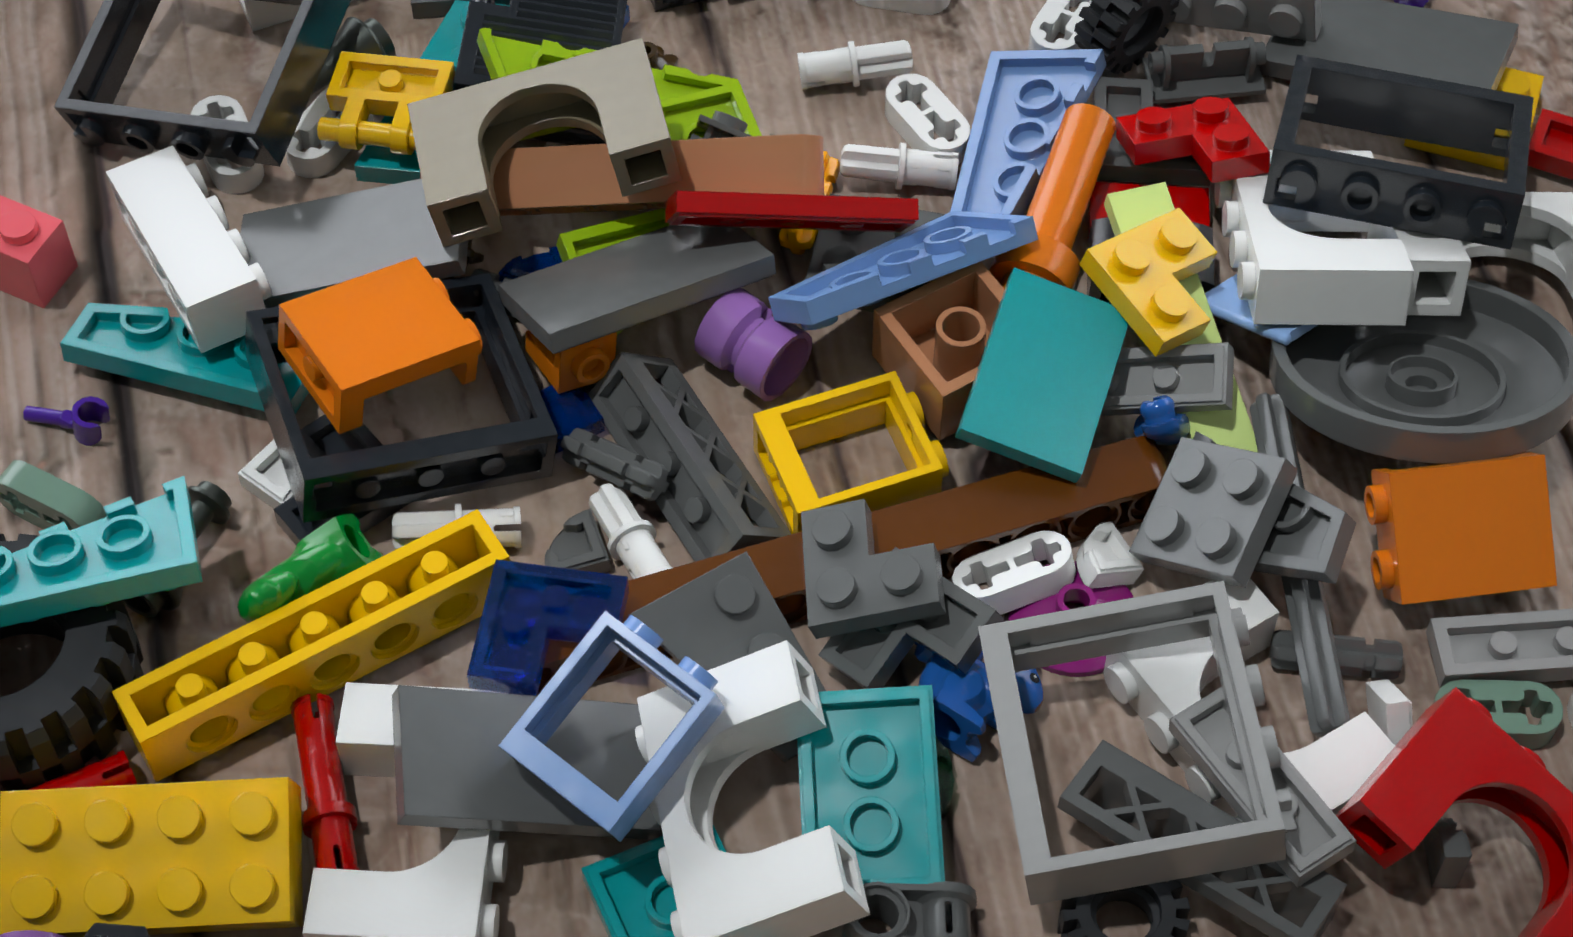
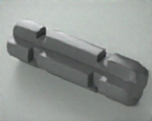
M575 428L570 436H564L561 440L560 446L564 448L562 458L566 463L585 470L624 490H630V492L639 497L653 501L657 499L661 492L666 493L670 483L666 480L668 469L664 465L649 458H644L642 455L605 438H600L585 429Z
M1281 629L1274 631L1270 643L1271 666L1277 669L1298 671L1292 631ZM1334 635L1341 675L1361 677L1362 670L1370 671L1371 678L1394 680L1399 677L1403 665V649L1400 642L1374 639V644L1369 645L1366 644L1364 637Z

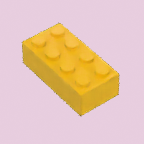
M289 777L0 791V934L11 931L37 930L52 932L66 937H84L94 923L145 926L149 935L303 927L301 786Z

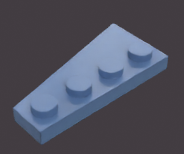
M1103 49L991 51L950 212L967 211L1024 215L1033 199L1066 109L1073 104H1086L1107 66Z
M967 211L949 212L768 297L774 321L801 324L803 330H817L830 326L838 321V315L859 307L878 303L888 296L1038 240L1033 216Z

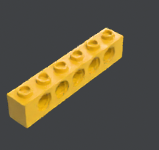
M476 509L113 690L112 694L132 740L154 780L158 782L291 714L290 706L297 698L310 694L312 703L316 701L317 693L328 695L344 687L346 682L351 683L516 599L509 555L479 510Z

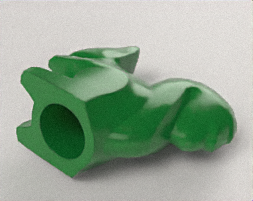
M354 514L336 516L304 537L296 545L294 552L288 559L262 575L242 592L237 606L239 616L250 623L382 557V554L371 547L360 531V522Z

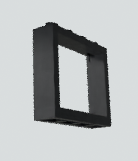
M161 0L103 1L54 106L74 130L73 135L89 145L102 146L104 143L126 145L143 153H151L154 149L162 150L173 145L178 154L189 159L201 160L204 156L228 159L244 167L254 166L255 163L280 167L351 0H255L300 5L251 120L250 122L113 105Z
M1297 54L1273 147L1263 203L1511 250L1525 197L1533 97ZM1306 95L1318 96L1317 104L1305 102ZM1300 120L1505 157L1503 182L1295 144ZM1496 128L1508 130L1507 139L1495 137ZM1280 184L1297 187L1296 195L1278 192ZM1485 223L1500 225V233L1485 231Z
M490 273L441 281L446 287L451 303L464 319L468 318L473 321L480 333L482 355L510 423L310 458L278 367V364L287 362L278 350L279 306L246 311V358L303 523L552 476L558 434ZM479 290V295L475 296L473 291Z

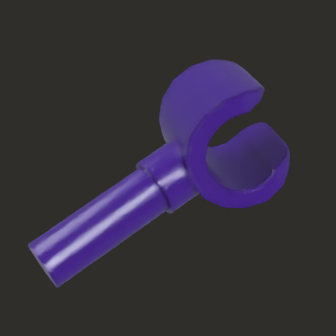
M89 396L76 401L72 411L27 405L23 412V418L25 421L73 429L74 437L79 443L85 446H92L102 439L101 427L98 424L87 421L95 420L107 423L110 421L109 407L104 400Z

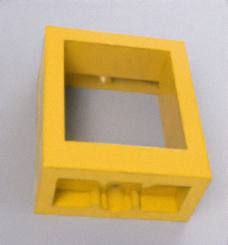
M896 371L753 414V449L791 534L802 531V511L865 499L872 512L939 493L942 490V478L949 474L948 462L942 445L938 440L930 441L923 428L925 425L924 413L917 395L913 391L906 393ZM885 424L907 471L818 498L797 450Z

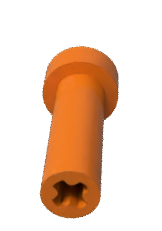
M1078 103L1066 109L1026 216H1033L1038 240L994 256L989 269L990 273L1004 290L1014 267L1072 290L1074 289L1081 266L1079 265L1078 257L1072 251V247L1116 129L1115 120L1102 108L1091 104Z

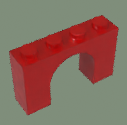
M1455 687L1425 710L1336 816L1357 840L1356 843L1379 865L1386 869L1414 851L1452 804L1477 803L1502 812L1512 819L1529 837L1538 854L1543 874V891L1540 904L1536 913L1518 937H1573V793L1546 769L1543 760L1535 752L1519 745L1493 721L1490 712L1481 703L1466 697Z

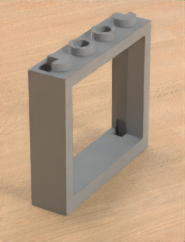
M1224 581L978 626L1030 905L1286 860L1285 833L1297 830L1292 812V799L1288 788L1275 789L1271 769L1281 767L1277 739L1272 725L1264 727L1259 725L1255 707L1265 705L1261 675L1257 664L1248 666L1244 664L1240 647L1250 645L1246 616L1242 613L1241 607L1230 608ZM1210 636L1254 821L1051 857L1015 672Z

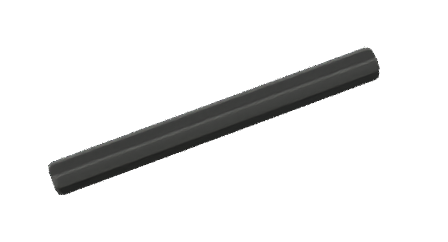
M1266 392L1256 396V402L1250 406L1258 453L1286 458L1298 469L1293 484L1305 490L1289 409L1284 405L1279 394L1269 395ZM1281 576L1310 730L1315 736L1323 737L1350 721L1324 584L1319 581Z

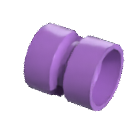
M738 288L725 293L712 305L704 316L694 341L695 351L701 357L720 370L734 372L736 381L763 401H772L781 396L795 382L805 367L812 350V337L809 333L794 323L774 321L772 310L744 288Z

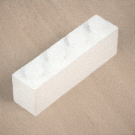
M172 145L106 171L122 219L200 352H206L246 335V311L265 309L263 300L272 297L271 289L260 265L256 262L248 266L247 263L250 262V257L238 230L235 228L226 231L229 229V224L217 197L213 195L206 198L209 196L208 190L197 165L193 163L186 166Z

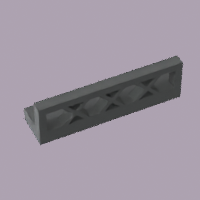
M619 352L610 364L606 375L596 382L586 397L618 445L636 452L644 458L656 461L668 469L666 480L670 483L666 493H660L655 502L693 560L699 561L791 535L787 526L671 358ZM655 379H659L662 385L656 382ZM749 518L754 520L759 527L753 526Z
M1105 740L1101 741L1061 794L1057 806L1060 810L1118 845L1243 823ZM1277 862L1176 879L1270 937H1321L1332 921L1347 886L1346 883L1323 871L1297 888Z

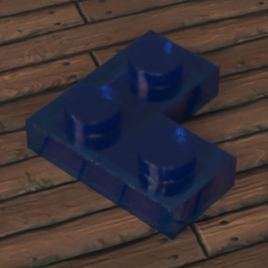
M496 559L467 672L469 688L537 696L550 639L580 643L604 611H607L622 623L629 594L628 577Z

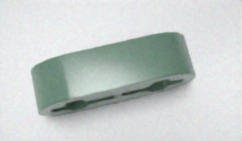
M13 460L0 475L1 504L13 514L42 529L65 522L68 529L73 530L106 517L101 503L90 494L27 462Z
M1454 680L1441 686L1432 703L1433 705L1457 687L1466 697L1481 703L1490 712L1493 721L1519 745L1530 750L1541 749L1549 744L1563 718V706L1557 694L1542 683L1533 681ZM1520 706L1530 707L1532 716L1541 718L1538 725L1528 724L1527 716L1518 713Z

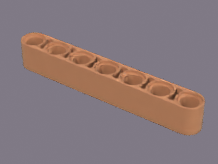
M810 134L671 140L682 181L622 197L607 144L510 148L497 164L493 184L500 216L665 208V201L676 190L824 195L823 137Z

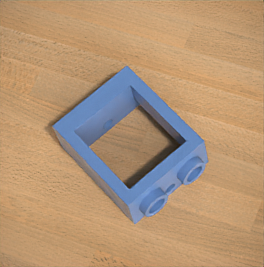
M604 611L498 746L621 842L725 707L718 696L712 691L717 685L718 680L703 667L687 656H684L678 665L657 650L664 640L642 621L630 615L622 624L607 611ZM620 650L693 706L617 802L546 747L545 744Z

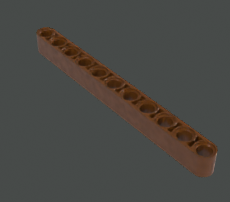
M1139 436L1090 449L1083 473L1076 483L1030 466L871 512L875 554L893 551L895 547L904 549L934 543L941 557L942 576L949 579L952 578L955 568L966 558L1034 532L1055 531L1064 535L1070 543L1086 539L1096 526L1105 522H1113L1117 530L1139 524L1144 520L1168 465L1156 442L1146 436ZM802 531L503 617L491 627L488 637L505 690L509 691V694L538 696L604 611H607L623 624L632 612L746 551L788 625L807 620ZM661 646L657 648L666 657L673 659ZM619 650L595 681L642 668V666Z

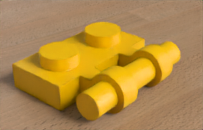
M341 51L326 92V98L330 110L342 111L340 119L321 117L317 126L318 139L339 142L340 147L343 149L361 150L363 145L390 147V151L393 154L412 155L416 147L407 104L453 91L456 72L454 63L450 61ZM369 114L394 117L391 124L367 121Z

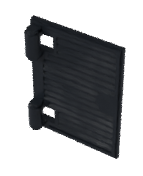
M495 0L469 1L453 82V91L492 80L477 43L479 29L490 28L492 29V36L536 45H542L544 39L558 42L563 48L568 50H580L583 48L600 50L621 44L627 0H511L510 7L494 4ZM572 128L529 138L566 145L605 144V141L598 135L582 128Z

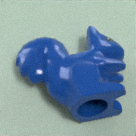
M915 642L916 649L914 655L919 661L926 664L919 678L918 686L932 685L936 742L973 762L981 753V744L977 735H982L986 731V725L997 730L985 663L982 662L984 658L983 651L968 672L964 674ZM1036 668L1015 672L1023 714L1038 712L1043 704V689Z

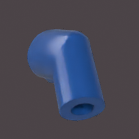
M1167 395L1153 397V401H1143L1140 406L1141 415L1138 416L1134 423V434L1136 437L1146 436L1155 441L1157 445L1169 446L1178 444L1181 437L1187 438L1190 432V423L1187 415L1175 413L1174 400Z

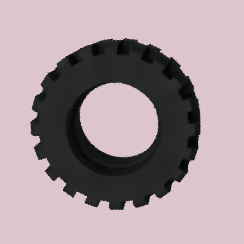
M0 534V546H4L13 553L28 547L38 536L19 534L17 541H6L4 534ZM123 600L111 602L103 606L89 607L44 617L33 622H22L0 627V640L22 634H39L64 642L54 663L39 679L20 691L0 697V791L28 790L85 767V763L94 756L100 760L104 759L118 744L114 732L116 729L126 731L127 728L112 691L144 675L140 665L144 660L141 646Z

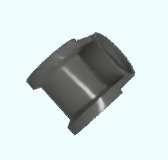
M878 881L865 883L863 886L870 915L844 924L842 937H971L970 912L977 906L976 890L969 885L951 881L930 884L883 883ZM867 919H878L888 924L891 930L880 934L872 933L864 929L860 923Z

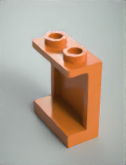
M417 257L279 304L278 350L339 434L363 426L364 399L448 368L452 370L462 385L476 380L478 355L482 352L480 333L473 321L468 318L464 319L451 303L442 281L436 277L432 278Z
M1524 451L1508 457L1398 470L1387 468L1371 470L1372 485L1366 486L1364 492L1366 515L1369 523L1376 525L1378 550L1373 551L1371 554V573L1375 587L1378 590H1383L1384 598L1405 605L1557 586L1544 454Z

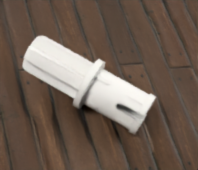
M905 40L855 47L854 41H849L848 47L797 53L802 90L853 82V87L860 86L859 80L907 74L913 68L911 47L908 41Z
M902 142L899 144V149L847 144L841 151L840 173L842 176L849 178L895 182V189L900 190L902 185H919L955 190L959 153L906 148V143Z
M607 483L600 486L599 491L590 496L589 507L609 539L607 544L608 552L614 559L622 561L632 579L673 568L655 542L656 530L653 524L640 518L622 488L614 487L613 484Z
M455 504V510L398 512L393 515L392 542L394 548L398 549L474 510H462L461 504ZM520 506L502 509H478L503 547L521 548V530L494 531L493 529L495 525L521 524Z

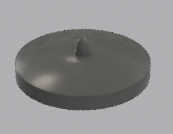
M1470 279L1467 280L1461 316L1407 315L1405 326L1317 325L1292 341L1289 345L1271 341L1269 375L1276 394L1280 395L1284 405L1298 419L1319 433L1339 443L1375 455L1399 460L1438 464L1508 457L1546 442L1556 435L1573 415V337L1570 332L1551 314L1536 304L1504 289Z

